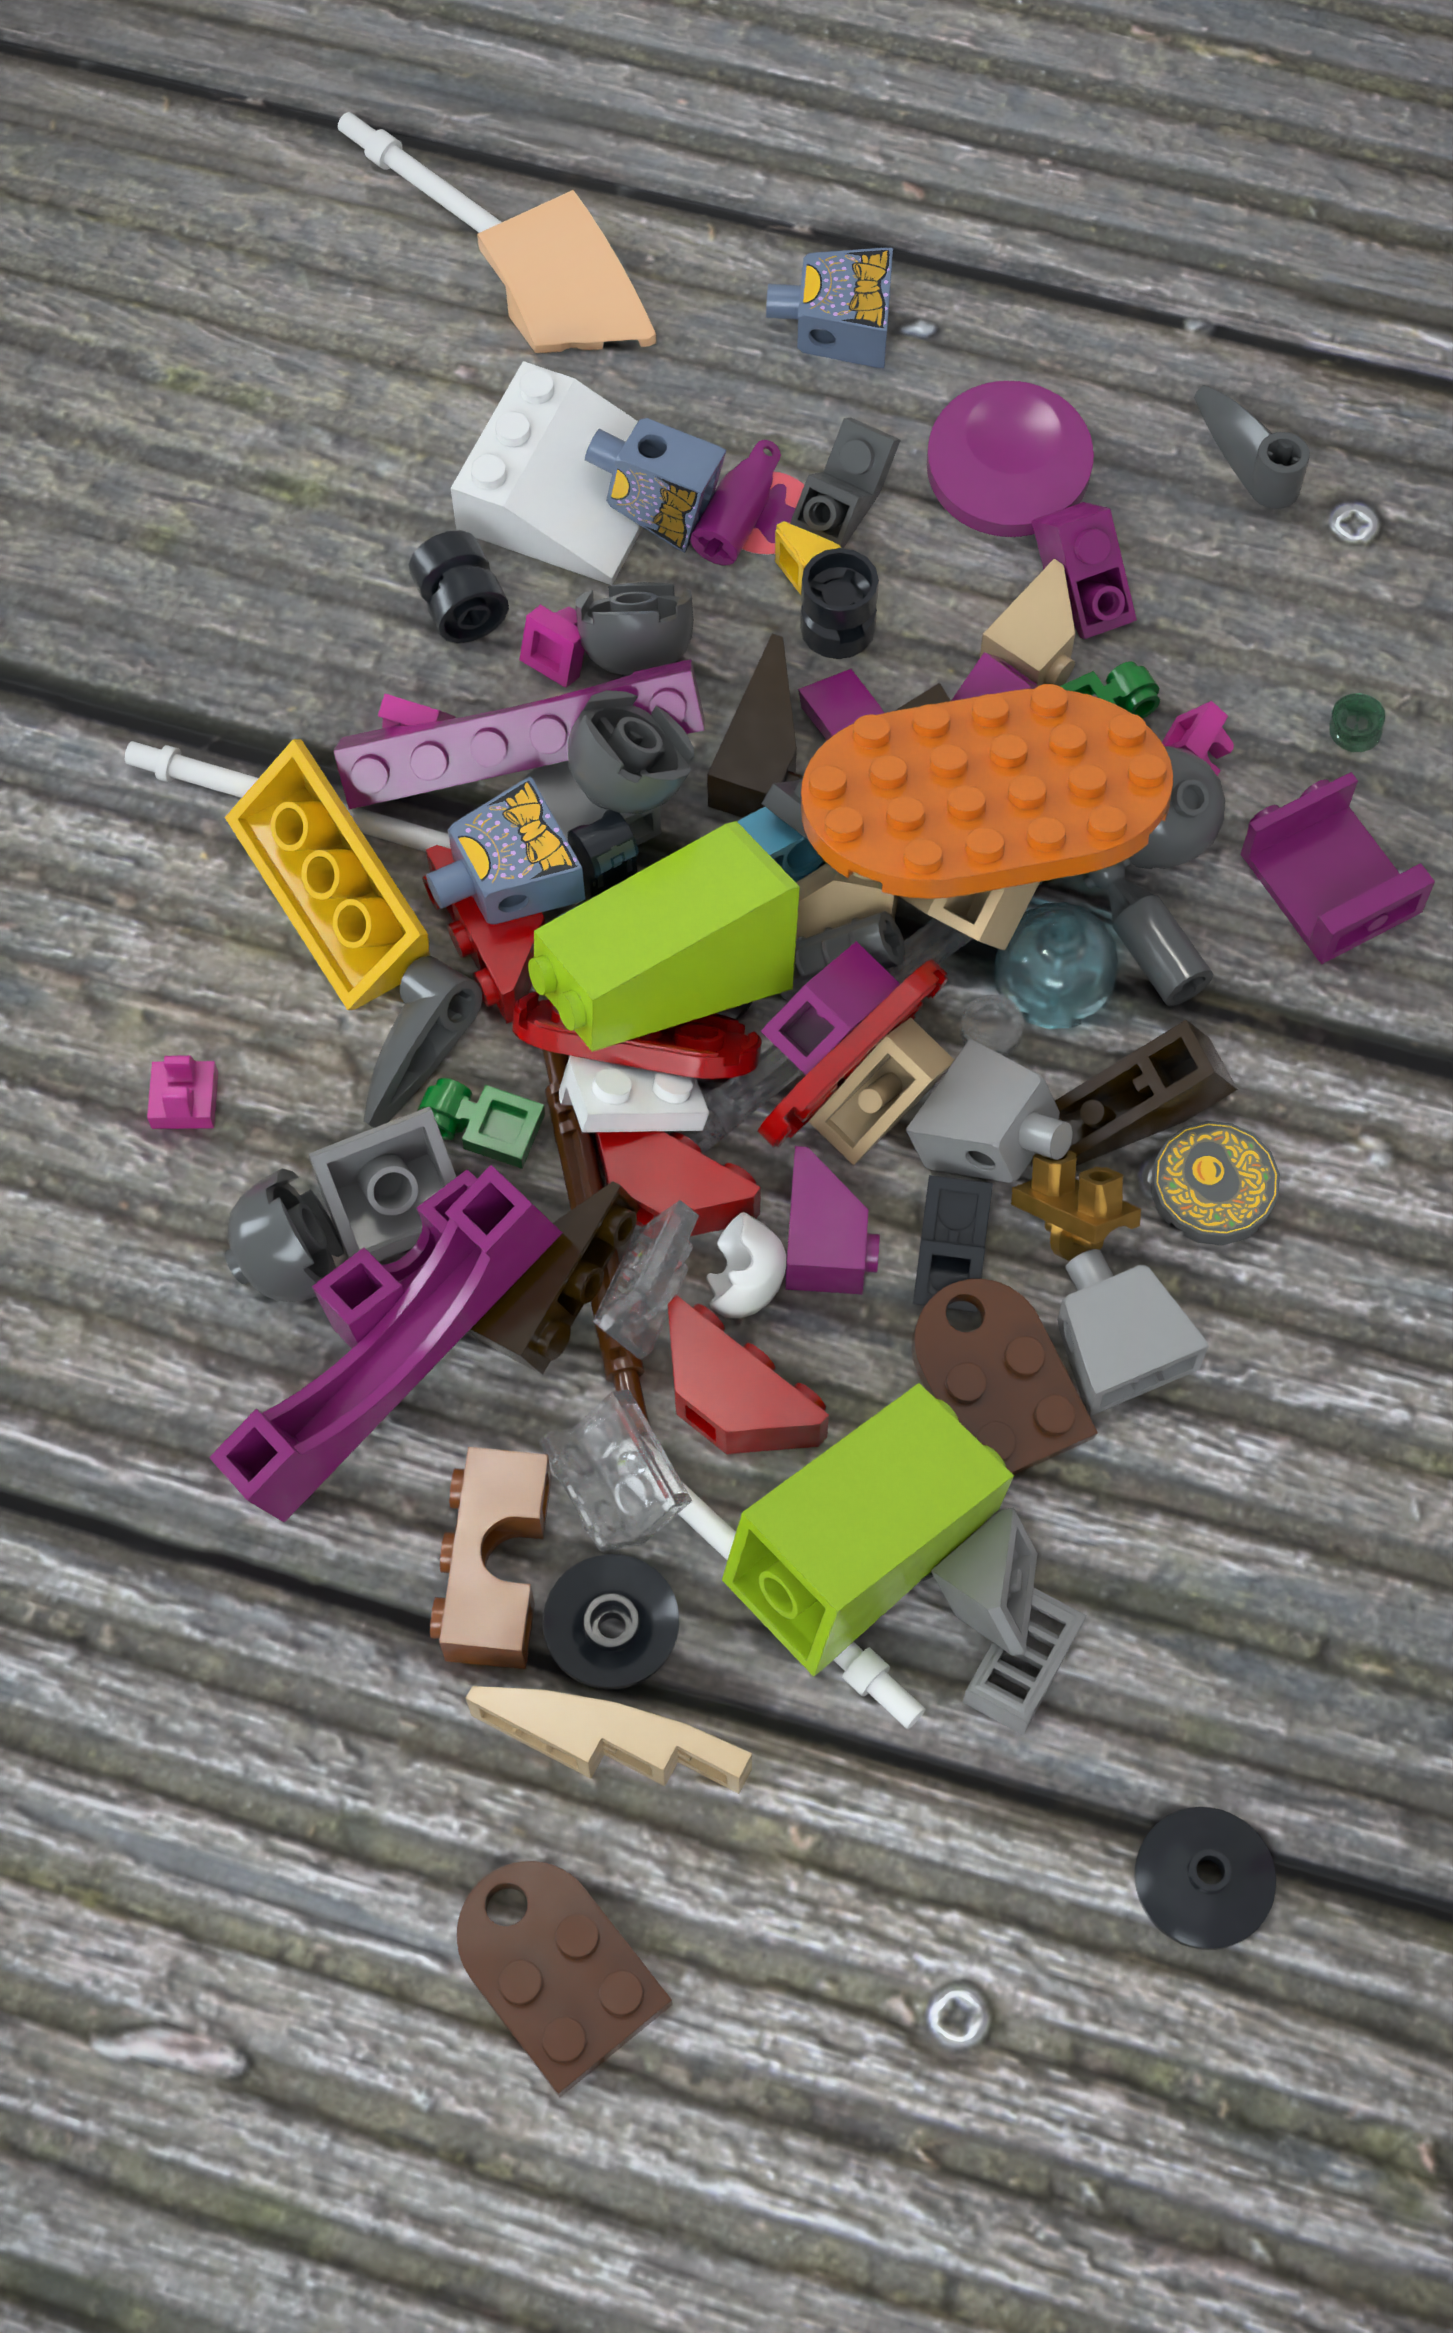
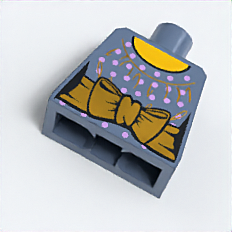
M893 248L807 254L803 258L801 285L768 283L766 318L798 320L797 348L802 353L875 368H884Z
M644 418L637 422L627 441L602 429H598L588 446L585 461L612 474L606 499L610 507L685 553L691 543V534L715 492L727 450L651 419Z
M532 777L520 781L454 822L448 829L454 862L426 874L430 890L441 909L473 896L486 922L490 924L503 923L578 903L585 899L582 866Z

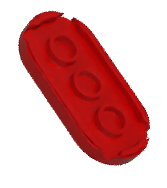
M932 958L922 964L781 1100L763 1121L757 1132L773 1148L776 1146L780 1147L787 1137L791 1139L808 1123L887 1034L909 1018L913 1020L916 1018L914 1015L924 1004L922 1000L925 997L929 999L937 995L947 982L948 973Z
M531 992L522 996L514 1004L512 1023L514 1034L531 1046L554 1053L702 1079L739 1077L749 1074L759 1065L761 1037L755 1031L748 1033V1036L745 1035L744 1024L739 1023L734 1018L721 1014H711L592 1052L574 1030L570 1031L564 1026L558 1010L550 1000L538 1001L539 994Z

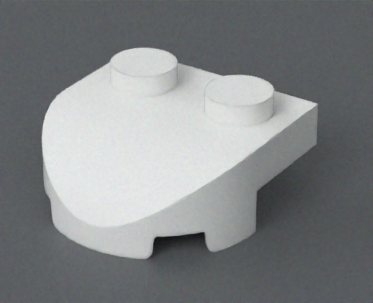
M572 1055L569 1056L559 1088L560 1104L573 1105L582 1133L703 1131L709 1115L696 1078Z

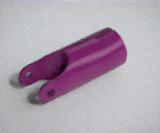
M769 440L759 441L754 446L749 457L741 461L721 479L690 538L692 547L704 559L719 565H731L737 560L769 499L773 472L781 457L780 450L774 442ZM763 449L770 450L772 456L765 454Z

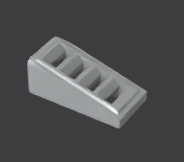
M1034 1587L1031 1607L1065 1625L1060 1636L1029 1620L1028 1635L1053 1648L1048 1657L1026 1646L1025 1654L1015 1655L1019 1659L1040 1669L1037 1678L1002 1661L1006 1651L992 1642L966 1689L963 1699L964 1704L1023 1736L1087 1616ZM994 1673L1029 1691L1026 1698L1023 1700L991 1683L990 1680Z

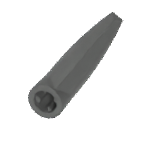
M1202 385L1194 396L1202 417L1224 457L1253 499L1260 505L1272 509L1289 507L1296 502L1301 492L1310 458V450L1306 442L1290 432H1276L1272 434L1255 416L1236 401L1215 389Z
M423 956L415 960L407 968L401 979L400 997L405 1004L382 1046L372 1074L366 1101L364 1122L372 1128L388 1123L409 1101L452 1050L481 1008L483 997L479 984L432 956Z

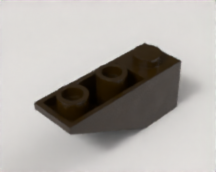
M612 1181L556 1220L553 1224L562 1234L468 1332L481 1343L543 1375L550 1362L557 1359L567 1347L571 1336V1326L583 1305L592 1301L598 1294L604 1279V1269L617 1247H622L633 1234L637 1221L636 1215L641 1207L620 1184Z

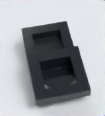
M929 1175L913 1304L925 1306L937 1292L955 1282L967 1279H982L993 1183ZM957 1301L947 1307L948 1309L977 1312L978 1310L973 1304L966 1301Z

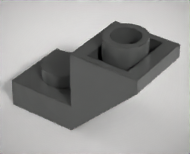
M851 417L844 418L824 472L808 475L790 524L840 545L841 548H844L879 496L901 440Z

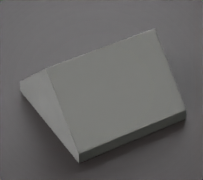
M430 1106L309 1153L320 1193L348 1259L363 1247L377 1261L413 1248L422 1231V1221L416 1207L456 1178Z

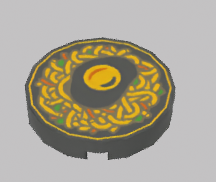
M1205 1121L1183 1127L1165 1141L1153 1164L1151 1195L1159 1215L1169 1225L1172 1222L1176 1228L1184 1231L1183 1236L1197 1243L1226 1245L1249 1238L1267 1221L1279 1197L1280 1172L1272 1152L1255 1134L1232 1123Z

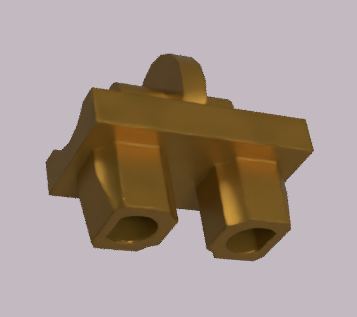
M1068 1150L1059 1160L1036 1153L1033 1156L1032 1180L1012 1187L1011 1205L1045 1221V1229L1051 1232L1050 1247L1055 1255L1071 1261L1086 1251L1100 1250L1104 1244V1239L1117 1227L1125 1226L1134 1229L1140 1226L1141 1208L1123 1201V1174L1108 1167H1094L1080 1172L1079 1180L1075 1179L1076 1153Z

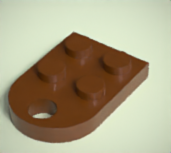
M967 1279L946 1286L928 1301L918 1318L912 1337V1356L917 1373L925 1389L936 1399L946 1402L957 1415L959 1422L982 1445L993 1448L1001 1456L1006 1468L1013 1475L1095 1438L1098 1432L1038 1314L1024 1296L1013 1288L997 1281ZM957 1301H966L973 1304L981 1314V1326L971 1332L956 1330L947 1320L946 1308Z
M521 1861L502 1866L479 1881L471 1890L462 1906L457 1923V1947L461 1962L469 1978L559 2098L673 2005L669 1995L582 1884L570 1873L555 1865L539 1861ZM503 1889H515L521 1892L527 1899L525 1915L519 1922L510 1926H501L494 1923L487 1914L490 1899L495 1893Z

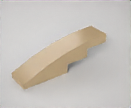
M472 1686L466 1696L471 1716L590 1779L593 1777L604 1755L663 1786H666L677 1763H680L740 1794L752 1771L751 1752L685 1723L617 1702L542 1689Z

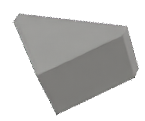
M1013 1507L1000 1510L936 1565L931 1572L958 1619L1010 1655L1025 1654L1038 1553Z

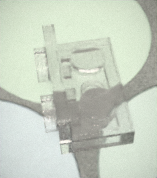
M678 1200L634 1233L592 1321L639 1359H643L652 1352L668 1317V1303L678 1294L688 1272V1266L684 1262L693 1248V1244L688 1240L699 1215L681 1200Z
M630 1390L612 1391L572 1429L549 1431L540 1439V1444L545 1454L549 1456L554 1475L564 1486L581 1517L584 1530L593 1539L600 1551L643 1545L692 1502L691 1497Z

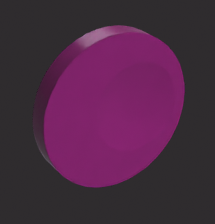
M995 381L978 385L963 392L942 410L930 433L926 465L929 483L936 498L959 522L989 535L1022 537L1035 534L1031 520L1079 504L1082 501L1090 481L1094 451L1087 425L1076 409L1061 396L1032 383Z

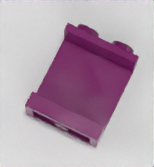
M1352 772L1332 782L1327 779L1320 780L1308 787L1301 794L1300 798L1282 807L1271 805L1258 812L1248 824L1247 834L1240 854L1321 965L1422 913L1435 883L1421 863L1400 874L1351 810L1349 805L1358 783Z

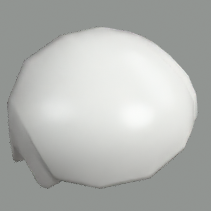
M742 1212L732 1219L717 1242L718 1248L727 1260L725 1270L720 1274L709 1273L706 1276L715 1296L710 1302V1308L725 1318L741 1319L756 1314L768 1305L779 1291L786 1272L787 1255L779 1237L763 1223Z

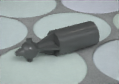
M1129 858L1113 866L1089 872V876L1083 879L1089 890L1095 886L1100 889L1109 890L1113 929L1166 1005H1179L1200 993L1212 980L1213 972L1160 897L1124 879L1125 867L1131 864Z

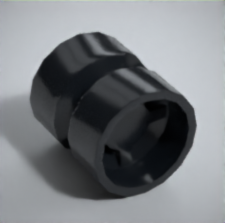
M462 530L446 531L422 543L412 554L409 562L410 574L421 597L427 602L428 611L439 634L446 641L465 643L480 639L494 631L505 620L509 611L508 600L496 576L490 571L489 562L478 540L471 533Z
M844 548L830 549L814 556L804 568L801 587L800 629L803 640L809 648L823 657L833 659L853 657L863 652L873 640L876 627L879 579L876 567L868 557L855 550Z

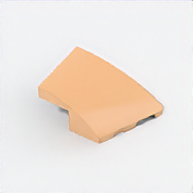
M574 190L477 234L480 252L506 286L509 317L535 353L562 352L569 348L599 350L603 349L604 342L638 340L641 347L651 346L656 343L655 330L628 275L605 235Z

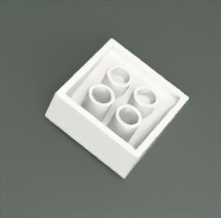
M523 361L451 487L456 530L469 532L475 538L613 585L643 527L610 507L606 499L612 474L585 461V454L598 429H602L627 441L638 421L575 378Z

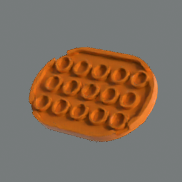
M1043 684L1035 689L985 694L973 698L927 704L915 708L859 717L854 724L849 725L829 738L811 758L802 780L801 816L805 833L813 848L827 864L845 877L849 878L855 872L871 880L881 882L883 893L896 896L925 899L949 898L1085 874L1113 866L1128 859L1148 844L1149 834L1159 825L1161 820H1166L1173 787V770L1171 760L1161 740L1140 716L1132 714L1104 699L1079 692L1067 691L1054 684Z

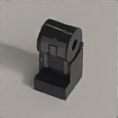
M607 810L603 817L594 823L580 825L568 831V843L582 866L585 892L584 902L638 873L637 843L629 825L620 813Z

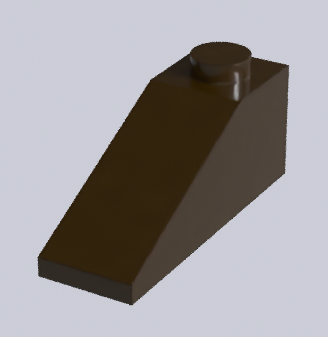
M773 633L707 774L708 807L741 818L765 807L761 803L773 783L796 781L803 778V775L796 773L797 747L784 640L782 636Z
M1185 1020L1056 1099L1055 1103L1060 1112L1058 1120L1067 1122L1072 1127V1142L1068 1150L1076 1153L1077 1166L1181 1124L1238 1089L1210 1038L1189 1021Z

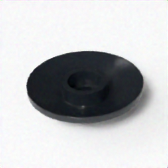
M607 1554L595 1556L572 1566L552 1587L543 1611L544 1638L554 1661L574 1680L599 1689L626 1688L651 1677L670 1657L679 1634L678 1604L668 1582L656 1569L647 1563L625 1555ZM614 1618L623 1622L625 1630L617 1638H606L599 1631L601 1624L608 1619Z
M1192 1807L1166 1816L1147 1834L1136 1858L1135 1887L1144 1912L1163 1934L1182 1945L1203 1950H1217L1236 1945L1250 1937L1261 1926L1272 1908L1276 1892V1872L1270 1851L1260 1835L1248 1823L1224 1810L1211 1807ZM1202 1861L1215 1863L1221 1871V1881L1216 1884L1203 1882L1198 1877L1197 1864Z

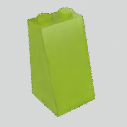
M737 821L724 824L534 930V958H531L528 963L532 985L539 995H546L558 1010L564 1026L570 1031L574 1030L592 1052L793 989L800 886Z
M918 1383L742 1512L722 1581L814 1677L1000 1509L1014 1475L1006 1468L1003 1459L993 1448L982 1445L959 1422L957 1415L946 1402L936 1399Z

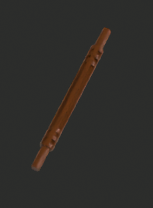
M542 1050L550 1084L545 1089V1095L549 1105L550 1119L554 1129L553 1133L572 1210L603 1188L592 1132L582 1133L573 1105L560 1104L559 1088L569 1055ZM616 1249L604 1269L602 1286L598 1294L590 1302L606 1380L614 1383L625 1438L629 1440L635 1437L637 1440H641L651 1435L639 1378L645 1371L640 1357L634 1320L631 1315Z

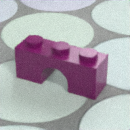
M468 1169L416 1207L422 1221V1231L416 1244L405 1256L393 1263L381 1265L363 1247L312 1286L332 1328L351 1349L388 1313L430 1257L449 1221V1217L445 1212L477 1180Z

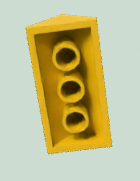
M293 739L225 816V819L346 1009L355 1010L399 986L405 971L415 960L423 956H430L428 933L302 739Z

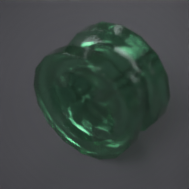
M1352 693L1342 697L1335 703L1331 713L1329 731L1333 741L1342 749L1350 752L1371 750L1381 739L1382 728L1385 724V710L1378 700L1363 693ZM1351 715L1356 716L1357 722L1360 717L1368 720L1367 728L1359 730L1358 724H1355L1354 729L1349 728L1346 725L1347 717Z

